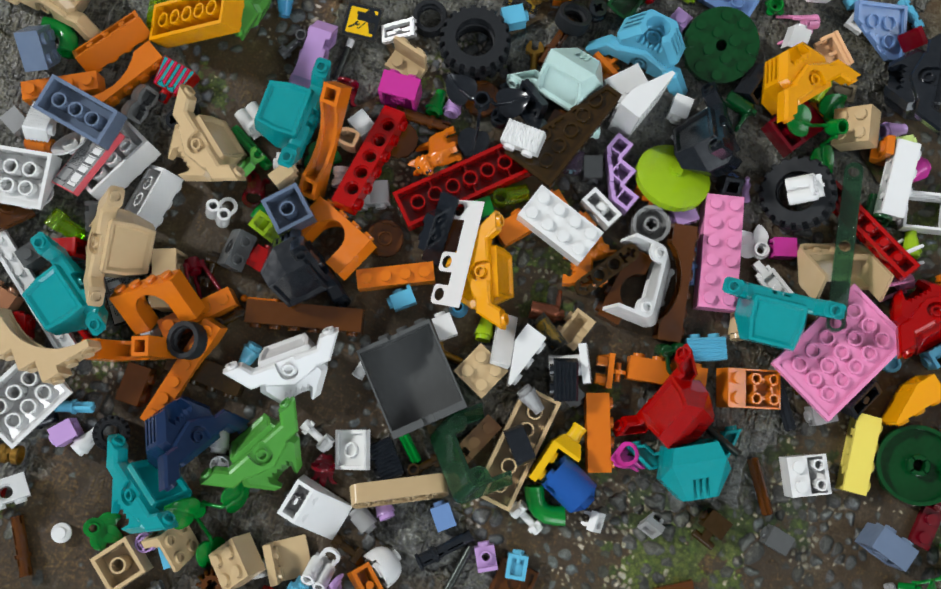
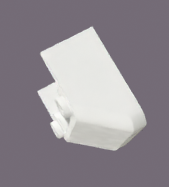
M635 233L622 238L620 243L636 245L640 251L649 255L652 260L642 297L636 301L634 308L621 303L604 306L602 311L647 328L657 323L671 263L667 248L663 244Z

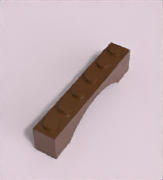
M671 224V229L667 236V245L675 261L676 283L668 305L658 316L657 323L654 325L652 335L654 339L680 343L684 336L683 322L687 317L686 302L690 298L689 282L693 278L692 262L696 258V251L694 249L695 243L699 239L698 227Z

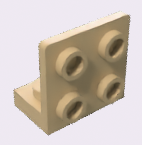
M395 35L393 38L395 51L385 63V68L397 70L407 76L412 74L422 79L428 70L426 53L421 48H415L410 45L406 38H399Z
M190 526L180 530L172 528L153 531L141 541L144 549L160 547L173 572H178L196 554L200 544Z
M306 534L269 542L262 546L270 587L277 586L283 581L298 578L299 575L302 576L311 559Z

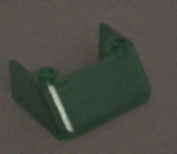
M482 403L451 414L430 436L431 444L454 501L460 504L512 485L511 470L491 478L485 467L476 466L469 469L456 437L457 433L466 429L467 424L484 418Z

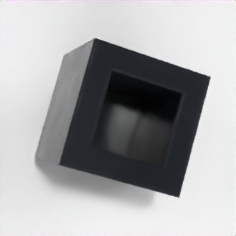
M731 171L721 175L717 179L715 187L721 195L740 197L745 179L739 172Z

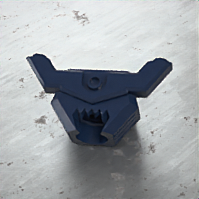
M184 395L145 420L146 454L148 462L158 469L159 492L163 490L168 492L178 485L176 481L181 477L180 468L187 465L217 441L222 430L231 434L237 431L239 434L248 428L247 423L251 420L225 409L212 415L210 406Z

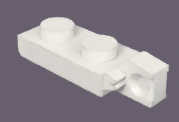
M760 260L751 265L757 272L754 276L761 286L770 287L773 290L785 293H794L774 268H771L769 265L765 267Z

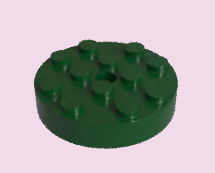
M720 6L708 9L697 16L687 27L683 35L686 48L682 58L688 71L698 80L705 83L715 82L716 85L730 83L745 75L755 63L760 48L758 30L751 18L736 8ZM717 42L723 43V51L716 48Z
M907 425L893 429L884 435L878 442L879 448L874 457V474L883 490L894 499L906 504L930 506L940 503L941 432L923 425ZM914 460H918L921 464L920 469L917 471L913 467Z

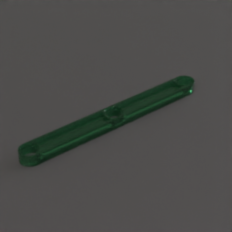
M856 162L848 164L843 174L828 297L829 301L845 304L847 308L864 172L862 165ZM856 168L859 171V175L852 177L848 174V170ZM841 242L849 243L850 250L847 252L841 251L839 244ZM847 308L844 319L840 320V328H832L830 326L832 318H826V328L830 332L837 333L845 327Z

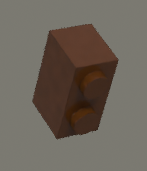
M128 362L115 399L137 407H144V404L150 398L149 391L151 385L153 386L157 380V370L135 362Z

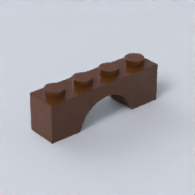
M639 250L638 258L613 276L615 278L613 283H608L603 292L606 294L604 300H599L594 309L597 311L595 315L597 318L614 327L619 325L622 318L602 311L604 306L615 303L624 304L620 296L623 282L631 277H642L645 275L652 262L649 255ZM627 251V253L622 256V259L624 260L629 256L633 258L632 254L634 253V251Z

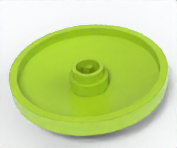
M658 145L648 149L642 154L635 168V180L642 194L650 202L665 210L674 212L692 210L703 202L710 190V176L682 169L674 154L673 145Z

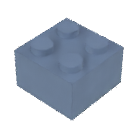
M50 24L28 26L13 33L25 72L48 70L61 62V55L58 53L55 44V32L51 29Z
M296 182L260 200L279 236L284 235V233L289 232L291 229L302 230L317 222Z
M867 522L854 541L885 565L904 572L908 570L919 553L913 547L914 544L904 537L900 538L896 535L897 531L889 525L883 526L878 522L876 524Z

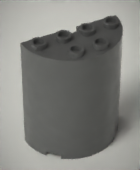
M425 317L414 321L415 325L411 327L405 325L396 329L397 333L394 335L387 333L378 337L379 341L371 343V341L360 345L361 349L356 351L393 440L467 408L430 319L426 320Z

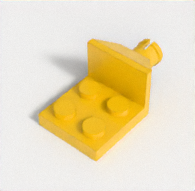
M574 422L566 434H561L551 439L529 470L527 476L534 482L537 479L541 481L547 472L545 468L548 463L552 464L557 458V450L569 456L573 461L579 462L581 460V445L579 442L587 430Z

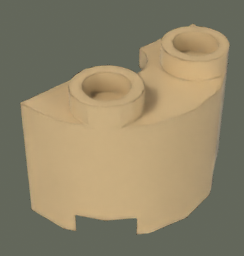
M579 308L574 313L570 310L563 319L566 321L563 327L559 325L556 328L566 341L564 345L573 352L596 323L595 320Z

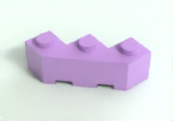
M320 20L309 26L305 43L299 52L298 61L290 75L289 83L306 88L310 87L312 70L316 59L321 57L328 60L329 50L336 44L338 26Z
M618 133L606 147L604 161L608 200L624 216L639 196L625 186L636 172L633 167L623 160L634 144Z

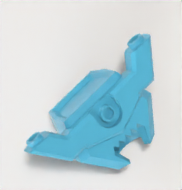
M653 9L626 17L617 32V37L610 34L589 41L585 48L593 56L599 51L603 56L611 55L627 64L632 63L635 65L638 63L640 68L646 70L645 73L655 78L674 71L675 75L667 86L668 92L673 96L676 93L686 96L688 92L681 69L674 66L679 62L686 48L677 21Z

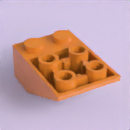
M716 368V407L781 410V375L777 370Z

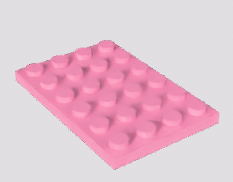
M855 283L850 285L834 301L845 304L847 307L844 319L837 320L818 316L804 330L794 352L783 350L770 363L826 422H829L897 355V326Z

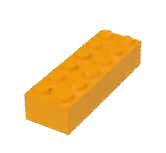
M169 0L155 4L149 41L165 48H172L238 33L242 26L244 0Z

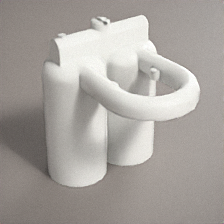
M256 101L250 102L245 108L238 110L234 114L247 135L254 140L260 136L263 137L255 129L254 119L259 108Z
M810 173L786 178L785 186L789 205L816 201L820 197H824L825 183L822 181V175Z
M225 197L219 202L216 199H210L206 203V217L215 220L218 227L226 228L230 223V217L236 213L238 204L231 197ZM229 201L233 203L234 208L231 212L227 208H220L224 202Z
M326 547L321 553L316 552L311 557L300 578L302 583L312 585L313 589H327L336 570L335 566L341 559L339 551L333 547ZM331 552L335 554L336 559L330 561L329 557L325 556V553Z

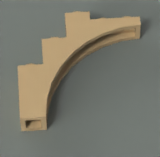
M0 308V359L5 361L15 360L18 371L39 372L42 383L62 384L66 378L72 375L70 368L76 367L84 359L93 357L97 351L102 349L100 341L89 339L68 347L58 349L47 348L35 342L22 330L11 309Z

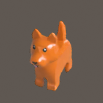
M454 126L432 135L428 142L420 144L415 149L416 152L429 150L426 155L422 154L409 161L408 166L416 168L413 176H430L434 173L436 167L462 160L461 153L454 154L458 152V135L447 138V136L456 133Z
M601 236L578 266H575L572 262L570 263L572 275L567 276L563 274L562 286H574L578 279L593 269L594 261L612 256L617 250H611L609 244L605 243ZM587 276L589 281L584 284L580 282V287H585L592 283L589 276ZM607 280L606 282H604L602 285H600L599 287L602 288L603 285H605L606 283H608V280Z

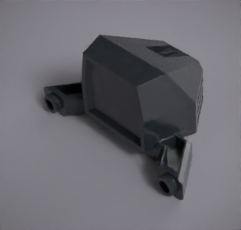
M941 33L928 40L926 51L917 48L890 62L888 67V86L885 85L884 103L906 120L920 121L939 136L941 131V112L939 111L941 103Z
M712 82L705 84L701 89L707 108L674 128L673 141L674 154L682 169L719 178L721 175L738 169L743 161L736 154L741 149L735 138L727 106L716 83Z
M291 229L289 232L273 240L260 273L268 287L288 307L307 301L324 291L327 292L336 307H347L351 303L338 277L325 263L326 261L318 249L312 245L310 240L307 241L303 237L302 230Z

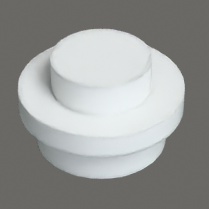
M64 522L54 525L51 530V537L57 543H64L72 536L71 526Z

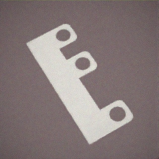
M459 200L458 205H464V212L460 216L455 214L454 219L464 220L457 252H443L439 263L440 271L451 272L449 285L436 284L434 286L431 296L432 303L456 308L460 307L485 202ZM450 256L452 259L451 265L447 268L443 267L444 257ZM438 288H442L444 291L441 300L435 299V291Z

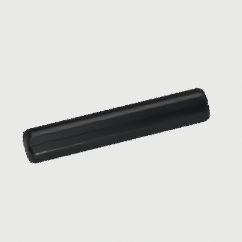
M781 376V410H779L784 430L793 431L796 429V425Z

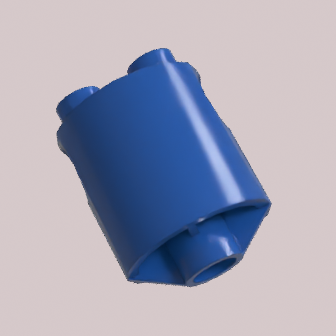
M564 454L552 464V468L546 472L540 482L569 513L583 511L595 500L597 484L569 456Z

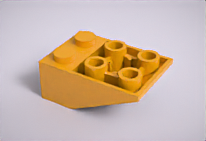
M917 375L900 384L881 416V424L902 426L908 423V418L913 415L923 414L928 406H935L941 403V383L936 375Z

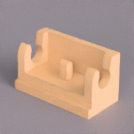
M838 30L820 38V41L813 44L814 49L825 56L826 63H831L837 59L849 67L854 63Z

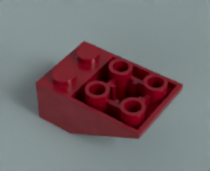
M808 101L803 103L811 111L812 119L810 123H825ZM777 116L761 128L783 158L824 129V127H809V132L806 136L797 137L789 131L787 124L777 123Z

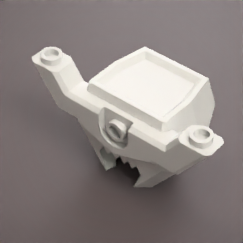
M329 326L324 328L322 333L319 334L317 345L305 332L268 345L259 354L258 367L252 368L244 362L237 363V361H232L225 365L226 368L223 369L222 373L250 390L260 387L262 394L278 403H281L287 397H295L305 391H310L311 399L313 400L321 394L328 370V362L332 357L339 327Z

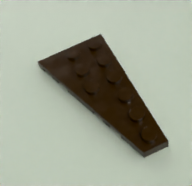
M607 84L588 96V99L578 105L576 104L565 114H561L541 127L540 130L546 133V140L538 158L534 156L532 158L524 157L521 155V151L515 149L513 152L506 150L504 152L505 155L550 188L619 103L618 100L622 94Z

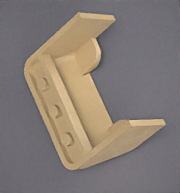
M804 243L800 244L797 251L798 283L807 295L812 298L820 299L827 282L847 281L850 285L855 283L861 290H869L878 301H883L894 279V275L865 246L860 244Z

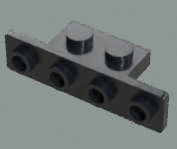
M525 79L522 80L519 90L529 94L530 100L520 116L527 125L540 129L547 124L544 115L548 103L530 80ZM507 83L499 84L498 88L501 90L510 87Z
M442 191L436 209L428 212L423 219L424 228L418 237V248L424 250L422 260L426 262L433 261L435 266H439L441 255L447 243L460 199L458 196Z

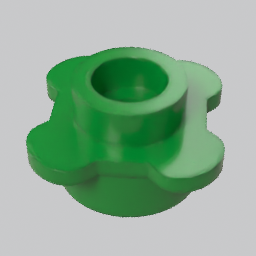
M783 0L765 1V5H767L766 14L768 16L773 14L783 15Z

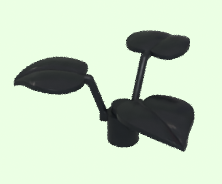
M448 73L446 91L450 101L456 105L463 106L469 99L474 101L475 108L478 110L476 130L468 127L463 129L458 136V146L465 158L485 151L489 146L488 133L486 131H479L482 111H486L490 104L495 107L499 106V113L503 117L515 118L524 111L530 100V95L519 89L504 88L496 93V103L493 101V98L489 97L487 92H477V83L472 77Z

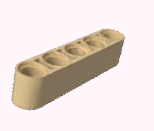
M444 473L357 483L349 487L351 507L354 509L438 499L449 495L446 474Z

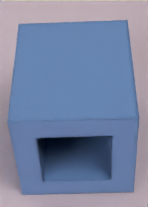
M444 499L434 502L433 507H430V511L437 531L441 532L457 526L450 502H445Z

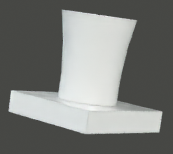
M587 343L578 344L579 354L548 355L549 370L550 364H553V358H577L578 376L582 375L583 384H592Z

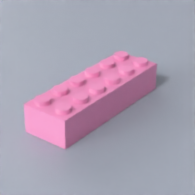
M707 193L708 195L700 204L699 239L696 256L698 269L695 271L693 309L732 313L736 310L738 297L725 293L722 287L726 277L739 279L745 197Z

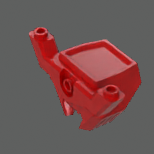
M918 279L915 283L917 285L916 289L906 298L902 288L893 295L889 310L890 320L897 326V359L902 357L907 359L913 354L917 356L941 343V284Z
M687 343L677 349L674 357L677 368L665 380L653 397L646 402L636 415L623 416L614 422L612 431L615 437L643 434L650 430L666 448H672L696 442L714 422L715 415L709 392L701 381L694 380L698 372L692 349Z

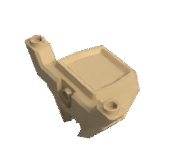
M6 0L14 5H19L21 2L37 11L42 10L47 14L51 13L54 19L74 28L87 41L102 32L83 13L90 0Z
M180 84L172 113L178 124L174 127L168 159L173 161L176 157L184 159L183 161L187 162L186 166L189 168V171L178 175L185 181H246L245 171L240 166H237V164L242 159L245 160L247 154L227 122L213 116L200 114L196 116L194 113L197 101L195 90L189 85Z
M111 185L99 200L96 216L89 225L91 230L87 245H85L86 269L83 279L88 306L101 307L103 305L106 292L104 277L124 278L148 274L156 230L154 225L129 210L120 209L125 196V189L123 187Z

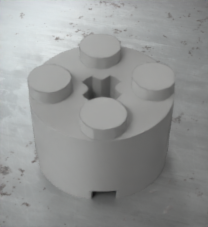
M656 205L644 206L631 218L628 227L629 234L639 233L660 243L670 232L671 219L662 208ZM649 223V224H650V227H653V228H652V229H649V227L646 226V225Z

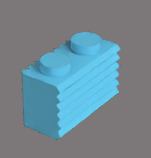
M719 333L707 334L708 337L701 338L700 334H690L688 338L683 339V344L687 343L692 349L695 362L724 361L728 359L726 337H720Z

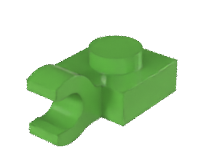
M256 146L251 148L250 157L246 160L242 159L237 164V166H240L245 171V178L254 170L255 165L265 158L264 153L260 156L254 155L257 151Z

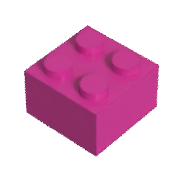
M384 69L378 87L381 104L395 108L400 105L417 111L422 96L421 79L412 74H408V76L401 74L394 69Z

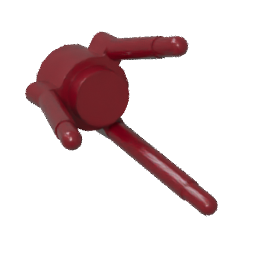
M193 256L184 261L185 277L189 282V274L193 276L197 295L200 299L203 297L197 276L202 273V269L218 290L222 289L207 268L204 259L200 260L199 257Z

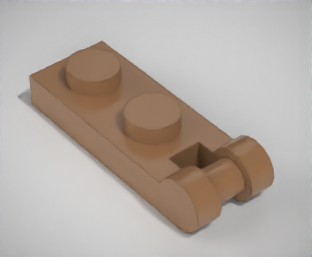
M487 414L450 454L453 457L456 456L461 461L460 464L465 467L502 427ZM464 447L470 451L467 456L461 451Z

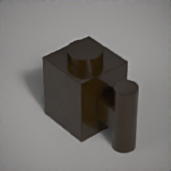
M708 507L698 516L699 521L697 523L704 530L700 533L697 529H694L691 535L706 548L712 550L715 544L709 539L714 536L722 540L733 524L716 510Z

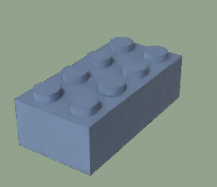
M54 74L51 75L32 106L106 150H109L128 118L118 110Z

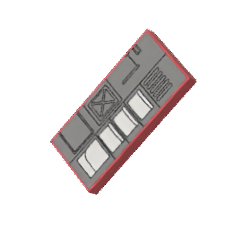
M119 132L109 150L87 139L51 182L78 197L125 136Z

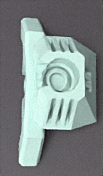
M551 48L540 72L536 69L507 74L506 78L508 86L514 89L520 88L522 80L529 79L542 96L557 103L566 111L571 110L570 108L576 104L578 105L588 99V96L603 87L601 62L579 48ZM600 127L596 130V132L592 135L591 138H599L601 132Z

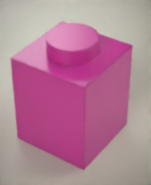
M773 237L768 240L770 247L768 259L792 260L796 258L800 246L797 243V238Z

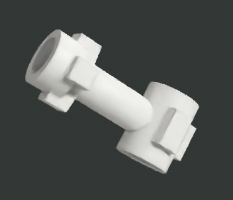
M307 419L300 426L301 432L304 435L309 433L318 441L316 447L322 453L329 451L335 442L334 438L327 433L323 436L314 428L316 423Z
M523 500L515 501L509 512L514 519L521 517L529 526L528 531L537 535L543 529L542 522L539 520L535 521L526 512L528 508Z

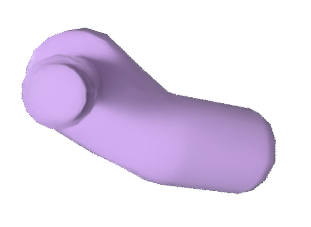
M748 176L745 177V183L742 188V197H745L744 203L751 201L749 194L751 184L749 183L750 178Z

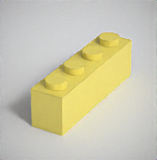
M864 413L857 419L850 416L835 489L866 496L867 492H869L871 487L870 476L875 468L874 457L879 448L877 442L883 429L881 424L882 418Z

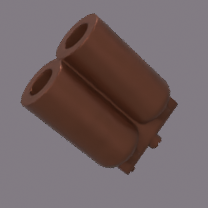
M558 290L555 305L532 301L528 318L538 320L545 314L551 323L561 321L565 317V311L560 310L562 290Z

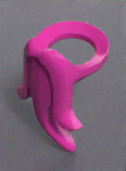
M632 442L621 443L611 456V461L618 468L632 469L635 472L639 471L638 468L645 469L638 461V447ZM627 446H631L634 449L635 457L627 455Z

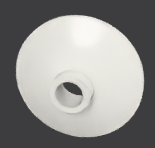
M76 132L69 133L52 145L51 152L57 156L73 155L86 142L87 138Z

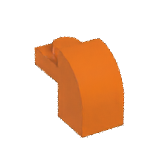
M887 135L878 141V148L870 149L869 162L878 166H885L886 159L894 155L896 136Z

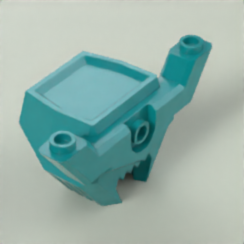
M321 57L316 59L309 88L294 83L269 80L254 121L255 129L275 147L282 149L277 160L278 165L287 168L292 167L303 157L306 146L313 141L311 137L318 123H320L321 108L319 100L324 81H330V60Z
M39 231L30 238V242L37 253L48 260L52 266L39 275L23 292L22 296L46 331L54 335H62L88 328L93 336H98L106 330L108 311L105 308L106 296L101 307L88 306L83 283L85 271L72 260L65 248Z
M726 277L722 287L725 293L739 297L734 316L740 339L794 352L804 332L808 314L841 320L844 319L847 308L842 303L776 291L770 287L732 277Z
M736 425L726 426L725 431H720V434L735 446L742 428L737 429ZM717 439L696 440V442L672 448H666L663 445L660 446V451L654 452L647 444H641V440L631 441L638 447V461L647 470L657 469L656 479L677 500L683 502L719 496L731 470L728 461L731 453ZM627 446L626 448L635 456L634 449L631 446Z
M119 433L108 435L106 468L113 477L111 513L118 514L122 509L123 514H126V519H129L128 525L121 528V530L135 534L178 527L179 523L175 515L168 510L165 511L164 506L191 497L192 491L181 476L176 481L178 485L170 491L166 492V490L159 492L158 469L151 465L148 459L129 463V445L125 437Z

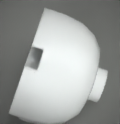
M379 546L363 556L366 558L364 560L365 563L369 562L376 576L381 579L380 583L382 586L388 589L398 580L402 571L400 563L402 558L395 549L391 551L388 547Z

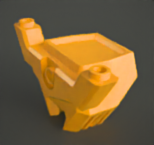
M801 42L764 62L761 104L771 115L777 114V123L782 122L786 124L795 119L793 115L798 113L799 105L830 88L832 80L840 85L846 83L849 86L857 82V77L861 74L839 59L826 63L824 55L805 42Z
M495 210L479 225L461 302L469 308L475 309L477 314L500 329L506 330V325L509 324V317L498 304L514 298L512 255L505 248L492 244V239L501 232L502 226H504L503 215ZM451 257L447 260L446 267L451 265Z

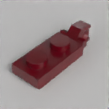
M941 502L930 506H921L908 536V540L926 551H929L941 523Z

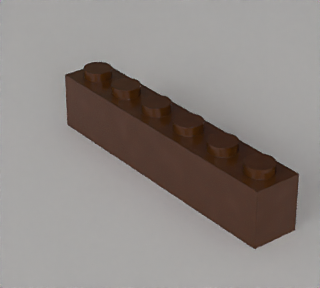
M247 299L244 322L250 324L251 328H261L262 325L269 326V329L281 330V327H288V331L300 332V329H308V333L319 334V330L333 326L334 328L339 327V332L346 333V336L358 337V334H363L365 311L364 309L300 303L288 307L284 302Z

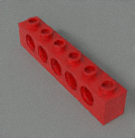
M384 105L331 198L335 208L356 216L358 210L360 211L363 208L364 199L367 194L371 193L374 181L380 177L384 163L389 161L393 147L398 145L399 136L408 126L405 112ZM357 190L355 194H350L352 191Z
M836 180L838 201H836V208L832 213L900 283L917 271L921 265Z

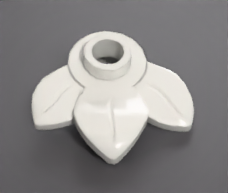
M758 224L753 233L742 230L741 257L747 259L754 257L762 260L769 256L770 247L767 244L769 235L762 225ZM758 247L762 249V254L757 252Z

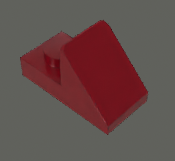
M922 25L897 36L904 53L928 43Z

